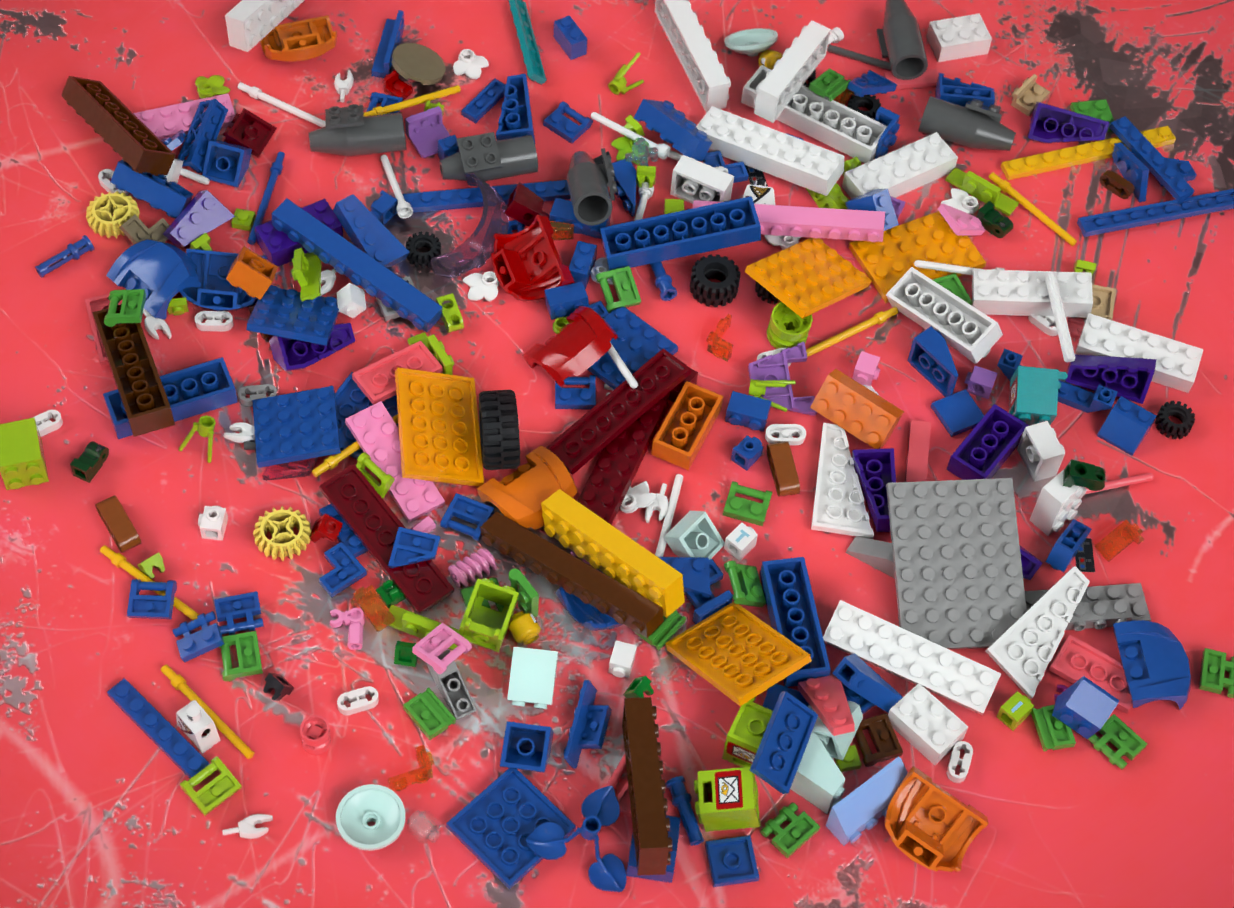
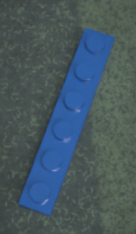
M1126 116L1111 122L1109 128L1149 168L1154 177L1178 202L1193 195L1195 190Z
M125 678L107 691L112 701L189 778H192L210 764Z

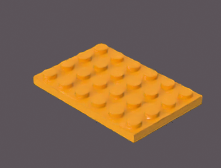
M939 211L884 231L883 242L856 240L849 243V249L868 278L872 280V284L885 303L889 302L886 294L911 267L931 280L954 274L952 272L917 268L914 265L916 260L978 269L986 266V261L968 236H957ZM956 273V275H957L958 277H960V276H962V275H965V274Z
M809 238L754 262L745 269V273L802 319L869 287L872 282L864 272L855 268L850 261L845 260L836 250L830 248L820 238Z
M397 367L395 382L402 478L478 487L483 485L484 476L475 378Z
M734 602L665 643L666 649L739 706L747 703L812 661L809 653Z

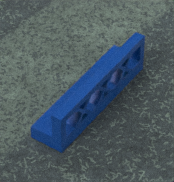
M398 11L396 20H386L371 70L372 76L385 78L386 75L392 72V54L394 49L400 44L405 27L404 11Z
M216 99L199 103L177 158L184 161L182 167L190 166L197 173H203L209 140H217L228 109Z

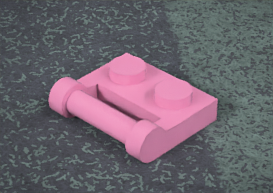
M441 623L413 646L412 653L431 665L436 673L442 674L447 670V666L461 654L470 651L472 645L463 636L444 623ZM453 644L457 645V647L454 650H452L448 655H446L442 660L438 658V656H440L450 646H452Z

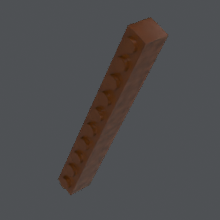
M499 512L493 514L480 527L482 541L487 546L494 547L501 554L514 559L519 565L528 567L533 573L543 576L550 583L560 586L567 593L573 594L584 603L594 606L602 614L611 616L619 624L628 626L636 634H641L648 638L664 622L663 607Z

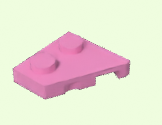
M941 204L938 208L957 236H981L985 232L981 221L977 217L946 204Z

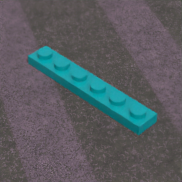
M509 0L510 11L514 19L513 23L516 26L517 37L521 45L520 49L527 68V75L530 80L542 85L547 80L526 2L522 0Z

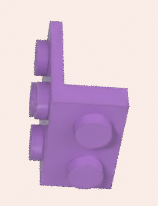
M439 106L405 118L406 135L422 158L437 154L438 140L450 137V134L443 125L442 110Z

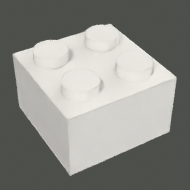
M1048 421L1025 427L1017 451L1032 479L1036 482L1056 476L1065 456V448L1059 443L1054 428H1051Z

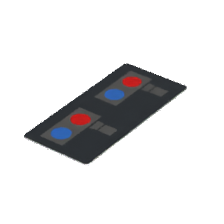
M745 165L750 184L755 185V182L760 179L766 182L763 171Z
M1086 538L1075 555L1076 567L1081 572H1095L1091 538Z

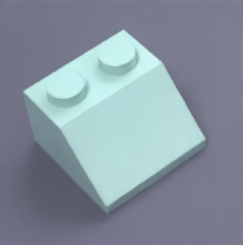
M690 510L664 536L667 544L678 557L709 558L710 560L725 544L705 511Z

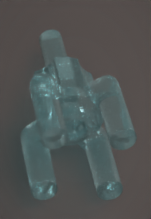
M636 138L632 146V152L625 155V161L631 163L635 161L640 166H648L650 157L652 162L658 160V149L656 147L649 148V143L644 138Z

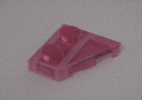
M318 458L267 466L262 475L263 480L310 476Z

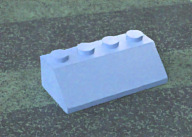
M898 756L831 808L826 827L843 846L849 841L854 843L860 838L862 831L866 828L871 830L878 823L880 817H886L889 803L895 791L908 774L902 759Z

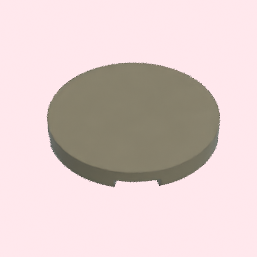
M403 43L398 45L393 51L392 65L405 79L408 80L410 78L421 82V85H433L442 80L445 73V64L442 58L430 48L416 43Z

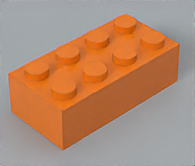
M837 369L828 374L810 406L811 409L874 449H881L887 443L904 413L903 410Z
M686 381L653 440L651 455L689 471L721 411L723 396Z

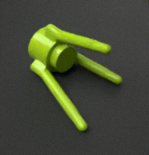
M640 52L632 58L627 66L624 64L614 79L608 84L612 93L618 95L621 92L624 95L627 91L644 83V80H640L626 87L627 80L623 77L640 56Z
M751 379L748 395L765 399L760 396L765 395L766 387H786L788 384H796V381ZM771 402L772 407L784 412L787 411V408Z
M202 416L199 418V422H194L192 429L178 450L182 451L195 431H197L201 437H208L207 461L211 463L215 419L211 416Z

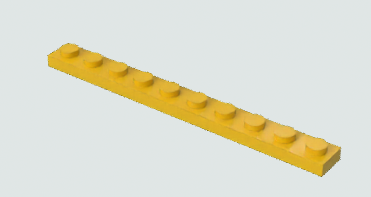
M1169 126L1141 131L1143 136L1155 148L1174 144L1176 140ZM1118 137L1004 161L1001 163V169L1007 180H1013L1112 158L1114 144L1121 142L1124 146L1126 145Z

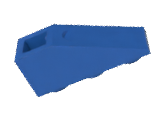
M629 158L612 163L615 173L614 181L617 187L615 194L621 198L624 209L629 211L631 216L634 217L637 171Z
M856 654L845 656L832 673L849 689L887 713L903 698Z

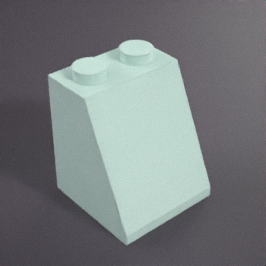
M513 647L507 697L508 701H512V705L525 707V703H534V708L547 709V705H552L558 651Z
M848 701V705L854 721V732L833 736L819 716L814 725L812 733L817 734L832 758L844 759L863 719L860 705L853 701Z
M813 732L790 789L828 814L831 808L842 800L841 797L846 790L843 788L846 779L817 734Z

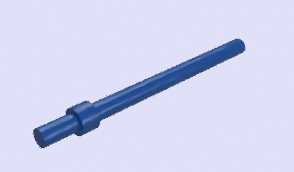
M278 152L275 162L272 163L271 174L247 241L251 245H254L256 242L255 227L263 222L278 175L282 172V163L285 157L283 152Z

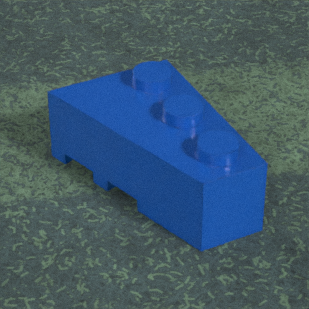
M939 73L935 88L936 98L964 107L968 101L973 99L983 101V105L988 107L991 104L994 105L995 93L993 88L973 82L969 85L960 82L961 79L955 77V80L945 78L944 74Z

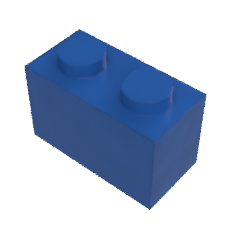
M570 15L554 21L553 37L570 60L586 55L587 38Z
M578 241L569 270L574 283L583 282L586 289L591 269L596 261L597 245Z
M583 282L544 290L545 302L551 320L569 316L579 306L589 307L588 296Z
M732 391L725 422L764 432L772 401Z

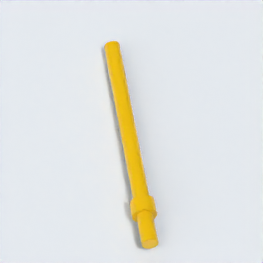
M457 85L385 107L378 106L371 111L364 112V117L395 112L459 93L461 89Z
M994 172L989 175V179L997 184L1003 193H1008L1071 246L1076 244L1077 240L1012 188L1007 180H1002Z
M893 307L885 312L880 311L874 314V317L806 349L807 357L873 325H880L886 322L888 318L898 314V309Z
M397 414V415H395V416L392 417V419L394 420V422H395L396 424H398V414ZM356 441L349 445L341 453L324 459V463L312 470L313 475L318 477L328 469L332 470L337 467L340 461L361 448Z
M106 545L101 547L100 552L108 557L117 568L124 569L136 579H140L141 582H155L126 561V557L122 554L115 553ZM154 591L159 596H165L166 591ZM174 596L173 606L191 620L198 618L197 616L200 614Z
M167 664L161 668V672L171 681L170 684L176 690H180L190 701L196 700L214 721L216 728L247 759H251L254 756V752L186 684V680L180 674L177 675Z

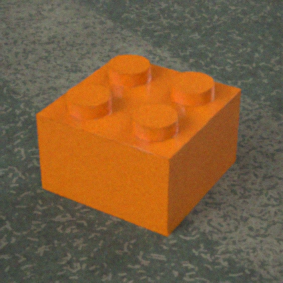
M243 246L232 263L226 280L232 286L245 290L249 296L261 300L273 282L278 266Z

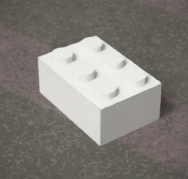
M980 13L930 21L926 35L938 62L988 54L992 41Z
M682 155L673 169L670 195L684 199V201L693 204L694 200L731 201L734 176Z
M1064 470L1042 488L1029 520L1047 536L1053 531L1058 532L1067 519L1070 521L1075 517L1078 512L1076 509L1082 503L1081 498L1087 492L1086 487L1072 485L1070 488L1063 486Z
M920 683L897 702L888 713L893 729L933 765H936L953 749L954 745L964 738L968 730V726Z

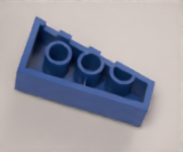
M526 74L508 76L496 139L503 140L532 135L535 143Z
M643 99L634 116V119L638 122L644 121L647 123L645 127L650 131L654 130L660 133L659 137L666 142L672 143V147L681 154L697 161L704 160L713 143L705 132L696 128L694 122L687 120L685 114L676 110L674 104L667 100L662 102Z
M123 160L118 162L110 181L115 184L117 189L130 192L134 198L145 200L150 203L151 207L167 212L166 214L172 218L179 216L191 202L194 195L176 182H168L165 175L159 174L155 176L147 172L137 173Z
M354 194L336 202L333 211L353 245L387 269L407 258L410 252Z

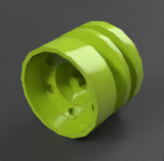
M779 302L773 308L767 328L768 341L776 349H790L797 346L798 343H806L813 321L812 314L802 319L784 303Z

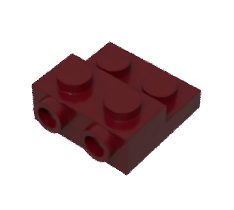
M244 108L241 114L236 113L232 120L233 126H228L223 134L226 137L224 142L252 149L251 154L259 158L277 128Z

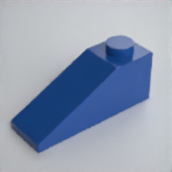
M1073 519L1055 542L1045 562L1050 564L1052 568L1065 572L1092 529Z

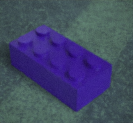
M326 199L302 208L343 237V227ZM272 220L255 227L258 245L265 256L268 257V261L278 267L291 262L292 258H294V250L302 248L304 254L309 253L303 245L292 241L283 231L275 229L272 225Z
M994 404L951 455L946 470L962 480L991 479L1019 445L1024 429L1029 425Z

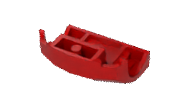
M537 215L532 224L524 230L513 234L495 233L493 236L495 241L491 260L495 275L506 293L511 294L517 300L533 301L544 299V290L574 283L569 267L563 265L551 237L554 231L548 217Z
M579 306L566 318L570 324L562 327L560 333L545 342L546 345L536 343L523 355V358L531 368H534L537 364L540 365L560 387L565 384L563 380L573 374L578 377L597 362L612 347L610 343L612 338H618L612 327L589 307Z

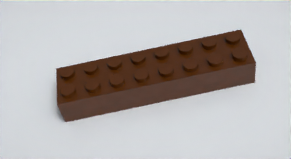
M73 76L68 77L61 96L67 101L69 106L76 110L78 115L85 119L87 124L94 128V131L103 138L104 142L108 143L113 148V151L118 153L122 160L132 167L133 171L141 174L147 172L155 176L159 174L168 175L176 155L101 81Z
M121 305L117 306L116 313H120ZM108 308L92 312L133 436H139L175 425L169 401L141 324L120 323L113 327H108L104 324Z
M651 697L624 698L622 720L638 876L666 875V867L671 865L670 851H672V838L668 837L670 820L669 817L666 818L665 813L668 811L667 798H664L663 795L665 793V779L661 778V774H663V761H659V756H661V744L657 742L659 727L658 724H655L657 711L656 706H652Z

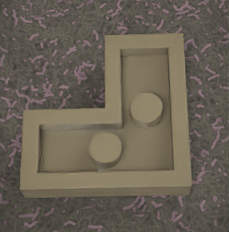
M135 214L120 226V229L133 244L144 240L159 242L169 240L163 235L170 226L164 218L148 229Z

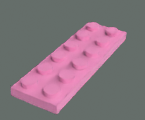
M229 93L133 113L160 140L167 139L168 137L171 138L181 130L187 135L199 103L202 101L216 99L228 109L221 129L233 126L232 120L235 116Z
M382 401L345 419L347 427L363 452H366L380 469L394 478V482L388 492L408 523L445 504V500L433 481L402 478L399 428Z

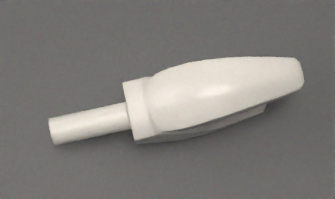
M350 70L347 72L346 80H341L340 73L336 75L334 80L335 90L340 94V102L345 101V95L353 87L354 79Z
M334 268L332 271L327 269L321 272V284L324 285L321 287L320 296L325 295L333 288L336 280L335 273L337 272Z
M145 309L143 310V314L146 316L144 323L148 334L154 339L159 340L156 330L161 329L170 339L172 334L165 320L154 318Z
M244 422L234 423L229 427L230 430L240 433L227 432L223 435L224 438L237 443L255 441L254 426Z
M662 484L660 493H656V500L646 507V523L650 522L654 510L660 512L659 521L665 517L669 505L668 498L664 495L667 484Z
M266 814L250 815L239 821L238 827L222 830L223 836L239 833L240 837L245 839L262 837L269 831V828H256L255 825L272 821L273 816Z

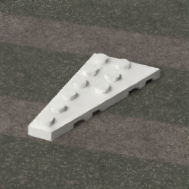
M823 423L811 530L873 539L874 532L870 526V518L865 508L864 496L858 475L854 469V461L849 451L846 432L836 424Z
M1076 566L1072 567L985 650L1029 699L1033 698L1035 690L1042 680L1044 672L1065 633L1064 631L1068 623H1070L1073 613L1090 582Z

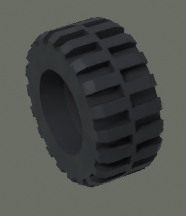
M512 390L483 391L479 394L483 467L487 470L514 469L520 465L518 410L516 395Z

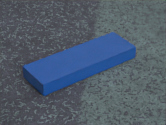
M494 79L461 110V115L477 123L504 97L506 84Z

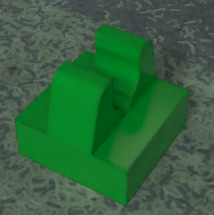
M390 579L376 589L377 596L387 609L391 605H396L406 599Z
M397 641L394 664L416 667L418 656L412 653L413 646L416 643Z
M647 676L635 678L623 695L626 698L644 697V692L647 695H652L654 693L650 686L652 681Z

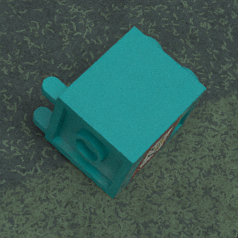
M1018 366L1010 379L1009 413L1029 426L1048 421L1049 425H1051L1057 416L1058 390L1061 388V383L1058 380H1066L1068 377L1067 373L1056 369Z

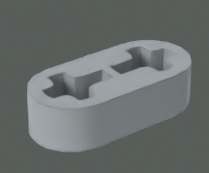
M271 384L242 387L238 391L239 402L245 407H252V400L267 398L266 393L270 392L268 397L278 396L277 389Z

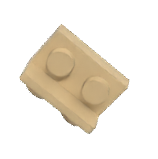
M1036 74L1030 79L1026 78L1022 86L1016 88L1012 94L1011 106L1027 116L1033 113L1036 101L1043 103L1050 95L1049 90L1036 83L1038 77Z

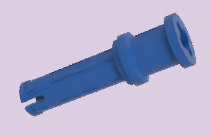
M84 235L81 240L74 244H68L67 249L35 266L36 271L41 277H44V275L70 260L80 259V256L89 250L92 252L94 247L89 238Z
M661 262L651 263L650 266L656 278L655 285L660 289L661 299L664 301L674 299L677 296V290L672 286V278L666 274Z
M677 776L668 780L665 785L671 792L673 798L671 801L672 805L677 807L690 845L695 846L704 842V838L691 807V794L687 793L684 785L685 778Z

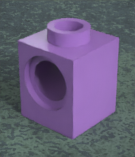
M974 366L973 372H968L965 383L968 386L966 390L968 393L989 399L998 373Z

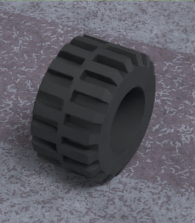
M717 254L716 256L708 255L707 258L703 256L700 258V261L697 260L695 266L692 267L690 291L693 293V297L698 299L699 303H706L705 306L709 307L710 305H714V307H718V305L725 306L726 302L731 303L737 296L740 281V271L738 266L734 265L735 262L733 260L729 261L726 256L720 257ZM709 279H716L721 282H711Z

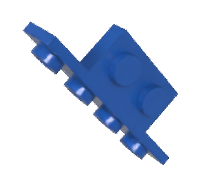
M584 680L583 687L580 689L579 702L574 711L573 724L569 730L567 746L564 749V759L573 769H577L582 749H602L612 711L609 705H593L597 690L589 680Z

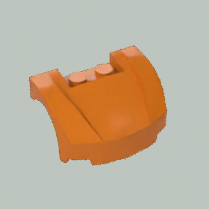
M329 15L277 25L260 41V44L267 59L285 62L304 61L321 56L333 49L337 42V31L332 30Z
M542 445L525 456L527 464L521 465L518 470L505 476L500 482L492 478L477 488L483 503L487 501L493 503L505 517L526 529L532 527L533 530H537L544 526L541 503L557 490H562L572 498L578 493L575 482L558 456Z
M914 766L895 791L885 818V827L896 847L912 861L936 872L938 870L948 872L960 871L964 854L980 831L989 824L987 816L971 805L967 806L932 782V778Z

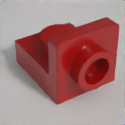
M396 70L385 76L383 83L386 94L401 97L405 100L413 93V88L399 79V73Z
M325 513L315 521L311 530L312 533L309 536L310 540L315 543L321 537H326L331 541H335L343 523Z

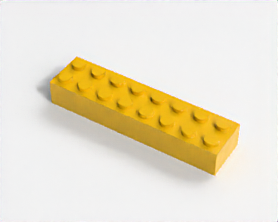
M560 489L541 503L546 534L557 539L565 548L571 549L579 558L585 559L593 568L599 569L612 579L663 607V616L666 618L685 603L683 574Z

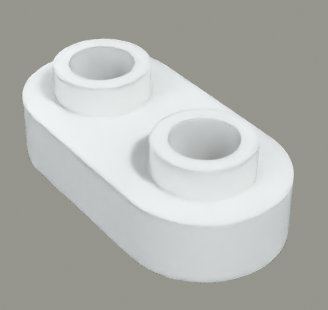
M772 424L767 427L765 439L769 444L789 442V445L796 446L801 445L806 438V430L799 424Z

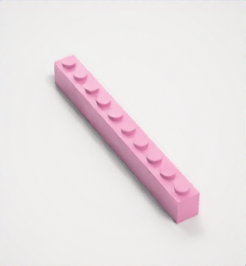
M694 200L693 208L721 202ZM754 204L761 226V234L883 242L885 212Z

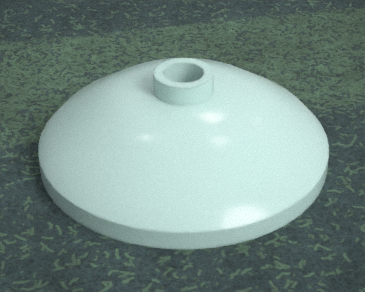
M765 28L747 29L728 35L724 39V43L728 49L734 52L756 56L776 43L778 33L772 29Z
M376 784L362 785L351 790L343 797L336 811V824L341 837L351 846L368 851L382 849L393 843L403 831L406 820L405 808L400 797L391 789ZM374 821L375 825L369 826L368 823Z

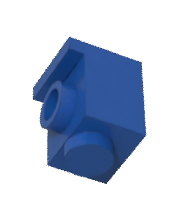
M455 135L438 140V156L440 160L459 152Z
M382 190L380 198L374 200L371 204V213L385 225L397 213V199Z
M747 435L733 448L731 460L747 471L762 456L763 446L761 441L756 437L750 438Z

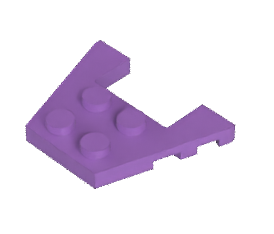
M805 342L798 343L797 346L790 349L786 348L773 356L769 355L749 363L750 380H790L788 363L807 361ZM791 384L786 385V387H766L765 395L760 396L787 408L788 411L812 416L817 414L816 411L810 408L815 397H793Z

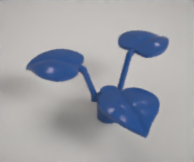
M613 786L600 788L585 798L581 807V812L585 819L581 828H577L569 837L564 838L565 832L563 828L553 822L540 824L526 837V843L532 852L547 860H556L564 856L566 853L565 843L571 841L578 834H581L586 840H594L595 856L598 862H594L589 868L588 877L590 882L602 891L622 892L624 890L626 871L622 861L613 854H606L601 859L599 852L598 834L601 826H609L615 823L620 814V807Z

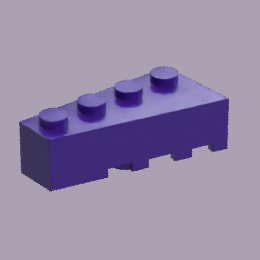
M1075 354V360L1069 363L1067 369L1068 377L1065 382L1092 390H1097L1098 385L1117 391V397L1122 396L1128 400L1143 404L1155 372L1156 359Z
M894 448L852 450L854 469L858 475L876 531L891 532L886 484L896 482Z

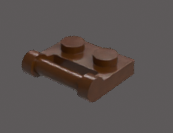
M887 713L861 721L855 737L864 756L863 762L866 767L902 756L903 750ZM868 729L878 753L872 754L862 730Z

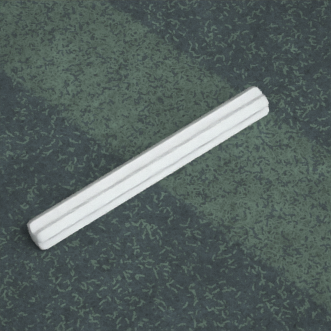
M1054 272L1047 273L1045 280L1063 358L1067 363L1073 362L1075 354L1057 276Z

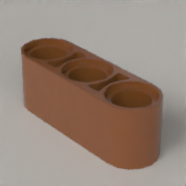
M789 442L767 444V457L777 495L780 497L800 494V482Z
M115 495L95 504L102 521L121 553L141 544L136 529Z

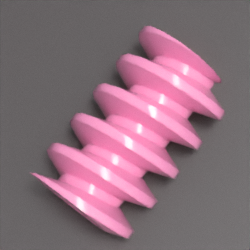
M480 548L477 550V553L473 552L470 554V558L464 557L463 562L457 561L456 565H450L448 571L455 585L460 588L461 583L468 587V579L475 583V575L482 579V571L489 575V567L496 571L497 566L487 548Z

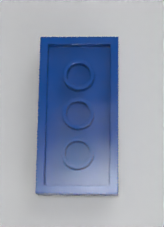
M787 691L780 692L750 771L782 794L789 793L818 714Z

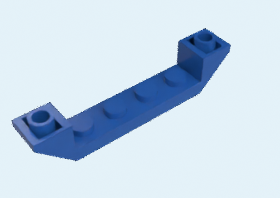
M1004 349L997 366L1010 381L1017 367L1021 366L1020 363L1023 355ZM1058 380L1061 383V388L1058 390V402L1086 413L1111 409L1118 393L1101 385H1098L1096 392L1092 393Z

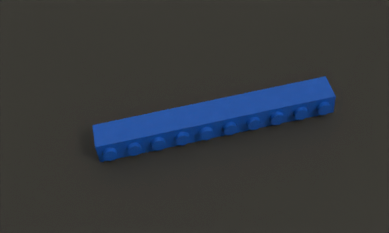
M286 198L271 213L272 225L275 229L286 233L292 241L303 245L308 252H313L323 263L330 264L339 274H344L350 278L353 284L364 288L370 296L377 297L386 307H391L397 311L400 317L407 318L417 329H422L427 333L442 317V306Z

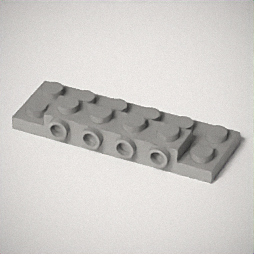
M1141 583L1087 587L1065 630L1082 631L1088 628L1099 630L1113 627L1114 623L1136 620L1151 621ZM1048 590L1025 591L1026 610L1034 605Z

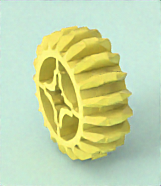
M109 191L105 195L101 192V197L95 196L94 201H90L86 210V219L90 229H93L95 234L99 233L101 237L106 235L108 239L111 236H115L117 239L120 234L125 236L120 226L135 214L139 218L140 211L137 202L133 200L131 195L127 196L125 192L120 194L118 191L115 193Z
M281 506L280 510H276L273 507L271 513L265 511V517L259 516V522L255 523L253 535L255 545L258 546L260 553L264 552L266 558L272 555L274 561L277 557L284 561L285 557L289 556L292 560L293 554L300 556V550L306 551V544H310L309 536L312 532L310 522L307 521L305 514L301 515L299 510L293 512L291 506L288 510ZM294 527H296L299 530L298 535L294 534ZM268 531L271 532V540L266 537Z

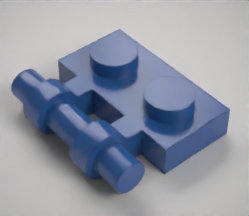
M257 591L214 599L218 622L227 621V625L219 626L222 635L228 633L229 635H234L236 632L249 630L250 632L255 631V628L264 627L262 618L253 620L254 615L261 614ZM243 617L247 619V621L234 623L233 619Z
M213 611L208 614L202 613L197 616V619L188 623L185 621L179 627L173 629L175 637L184 635V638L176 641L180 657L184 662L224 645L218 624H209V622L216 619ZM202 627L201 630L192 634L191 630Z

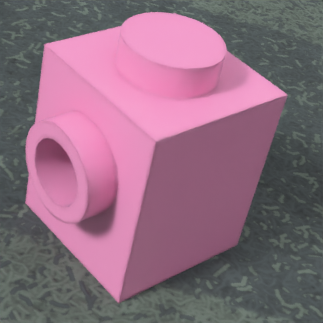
M861 351L852 379L861 385L871 386L873 379H878L881 370L878 368L880 357Z

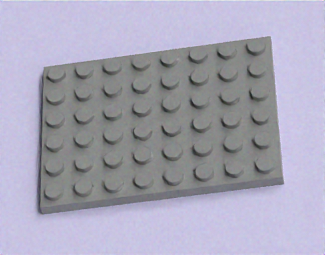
M1012 478L887 483L899 627L947 649L989 648L1027 611Z

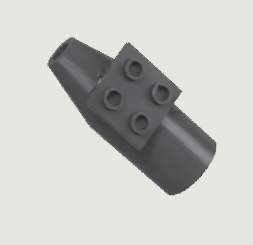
M886 0L883 29H877L882 58H889L892 73L896 78L901 80L915 79L921 76L928 67L918 21L904 0Z
M930 96L919 127V132L928 135L937 132L944 140L973 149L1010 151L1016 135L1014 131L1000 123L1004 111H1001V107L993 104L988 107L983 105V101L977 99L968 101L964 107Z
M352 104L342 108L335 106L325 109L326 126L309 132L312 152L351 157L407 150L402 112L364 117L363 105Z
M494 132L457 138L459 152L439 160L442 178L447 180L485 182L538 172V158L532 135L496 141Z
M605 148L601 149L603 164H597L583 151L574 153L571 158L566 179L574 215L579 222L585 225L601 224L609 218L612 212L611 201L615 200L614 193L617 192V187L614 181L615 173L611 157L606 155Z

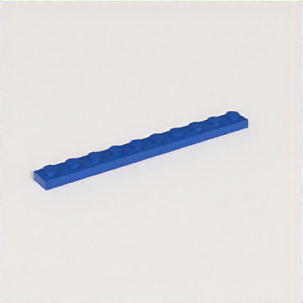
M566 180L523 184L543 199V201H555V198L571 199ZM518 184L403 194L405 201L411 204L413 213L507 205L510 194Z
M1234 189L1192 196L1179 202L1171 200L1078 218L1077 224L1083 236L1087 237L1234 209Z

